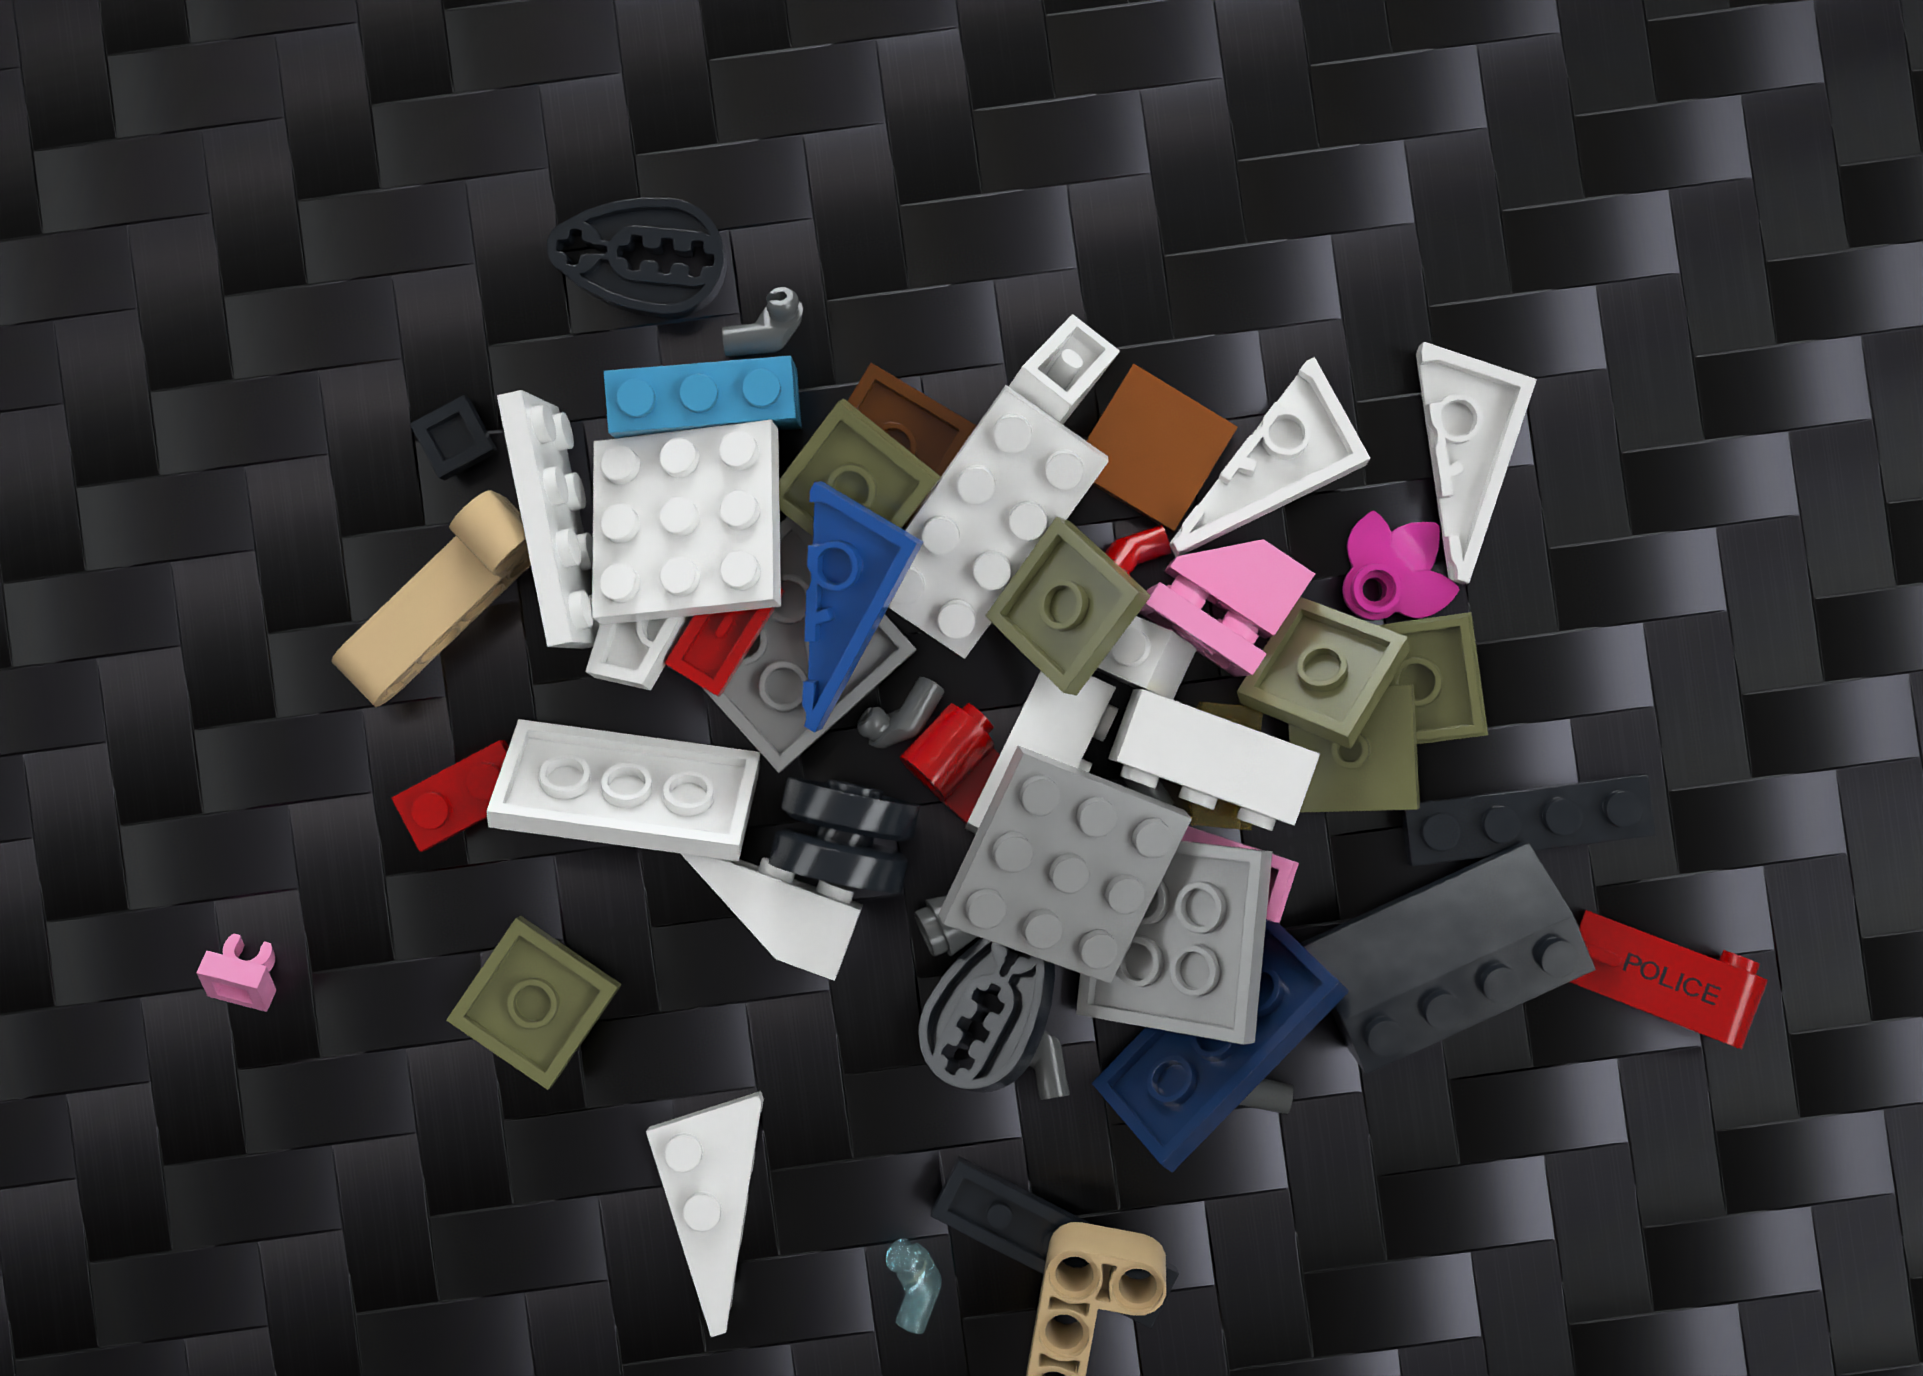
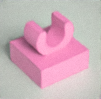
M234 933L225 941L223 955L206 951L196 973L208 997L265 1012L268 1011L276 992L269 973L275 963V952L271 943L264 941L260 947L259 954L247 961L239 959L240 954L243 952L244 943L241 936Z

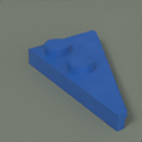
M822 481L814 482L810 489L809 502H814L813 545H808L807 567L811 573V582L806 590L805 642H809L808 680L803 681L802 706L806 712L804 726L814 733L823 729L923 544L922 540Z

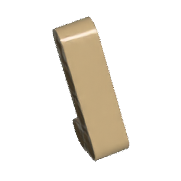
M488 490L464 506L449 526L456 536L357 630L333 656L331 662L375 707L381 706L400 692L531 566L521 513L506 497Z
M1070 1222L1060 1226L1053 1233L1049 1242L1026 1376H1045L1044 1374L1048 1372H1059L1065 1376H1086L1098 1309L1128 1315H1147L1156 1311L1163 1304L1166 1297V1254L1162 1245L1153 1237L1142 1233L1094 1224ZM1068 1257H1079L1085 1259L1089 1264L1081 1268H1073L1066 1265L1062 1260ZM1131 1269H1143L1151 1275L1145 1279H1133L1128 1277L1125 1272ZM1069 1315L1078 1321L1072 1324H1062L1053 1317Z

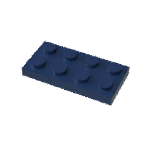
M1266 919L1255 1043L1243 1045L1146 1027L1092 1082V1085L1157 1161L1173 1173L1340 1002L1349 990L1279 923Z

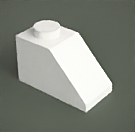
M1072 314L1021 367L1009 387L1063 425L1120 351Z

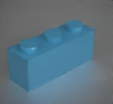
M791 356L604 371L608 433L615 439L763 420H772L778 431L802 429L798 374Z

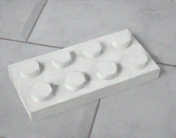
M1005 385L945 470L940 480L905 527V531L922 540L923 544L892 599L889 608L965 659L991 624V621L985 616L1055 518L1067 519L1109 462L1108 456Z
M523 390L497 395L547 647L576 649L593 647L600 623L592 618L591 570L593 569V538L589 533H584L579 509H584L586 506L584 487L579 475L576 472H571L567 449L573 448L574 438L569 419L564 412H559V407Z
M518 719L487 808L488 827L739 861L760 771L761 753Z

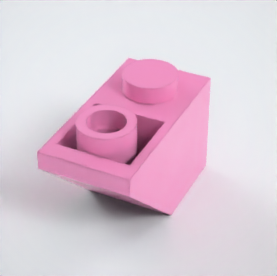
M1264 539L1177 556L1164 571L1175 578V581L1189 587L1202 598L1226 612L1222 620L1226 616H1230L1263 638H1269L1276 634L1315 575V573Z

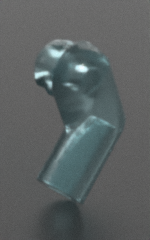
M900 1239L891 1244L886 1253L887 1267L889 1270L897 1272V1277L906 1290L896 1323L907 1331L922 1334L925 1331L941 1288V1274L926 1248L921 1244H912L906 1239Z

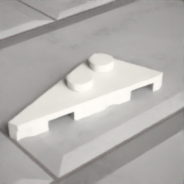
M1423 342L1418 347L1416 359L1448 578L1453 582L1464 585L1470 582L1537 379Z
M1315 357L1304 363L1298 375L1279 400L1272 405L1257 429L1247 438L1224 468L1218 480L1200 504L1196 505L1183 522L1181 529L1169 544L1175 557L1184 555L1367 465L1370 457Z
M761 1091L650 1126L646 1131L711 1337L726 1333L729 1312L732 1306L736 1267L743 1236L760 1114L764 1101Z

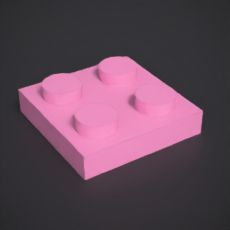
M1174 580L1172 585L1167 584V586L1159 582L1147 589L1151 597L1139 613L1153 623L1175 632L1196 647V652L1232 676L1239 677L1254 674L1267 654L1254 645L1259 637L1254 631L1230 616H1226L1224 620L1214 619L1201 610L1206 600L1178 581Z

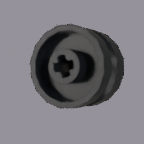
M787 777L781 809L789 817L817 825L816 831L787 827L776 832L768 864L778 869L821 881L866 890L901 893L909 860L901 852L874 844L873 842L874 838L892 841H905L913 838L921 805L883 795L884 791L853 783L828 779L826 783Z

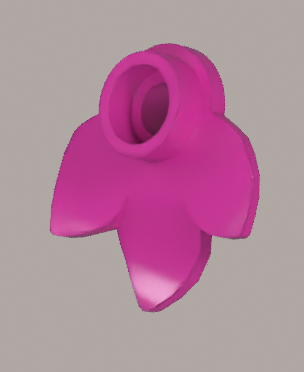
M1371 511L1360 519L1352 528L1346 546L1352 568L1344 579L1342 591L1344 601L1351 612L1366 620L1384 619L1395 612L1413 619H1421L1445 608L1455 598L1459 587L1446 576L1431 571L1439 548V525L1435 522H1414L1398 527L1391 532L1388 524L1376 511ZM1368 579H1374L1382 586V595L1376 602L1368 600L1363 594V585Z

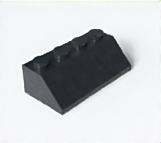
M1525 840L1301 942L1302 946L1349 990L1331 1010V1013L1347 1049L1366 1074L1596 970L1573 913L1534 850Z

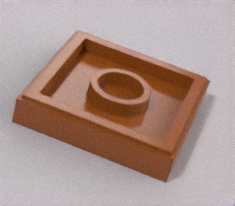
M1133 364L1087 439L1088 443L1107 455L1109 462L1092 485L1156 524L1163 525L1166 530L1173 533L1238 427Z

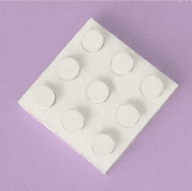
M772 420L594 441L592 618L595 621L605 625L781 606L778 428Z

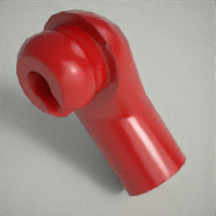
M1159 525L1115 540L1108 547L1105 554L1130 576V573L1137 564L1170 554L1171 548L1163 525Z

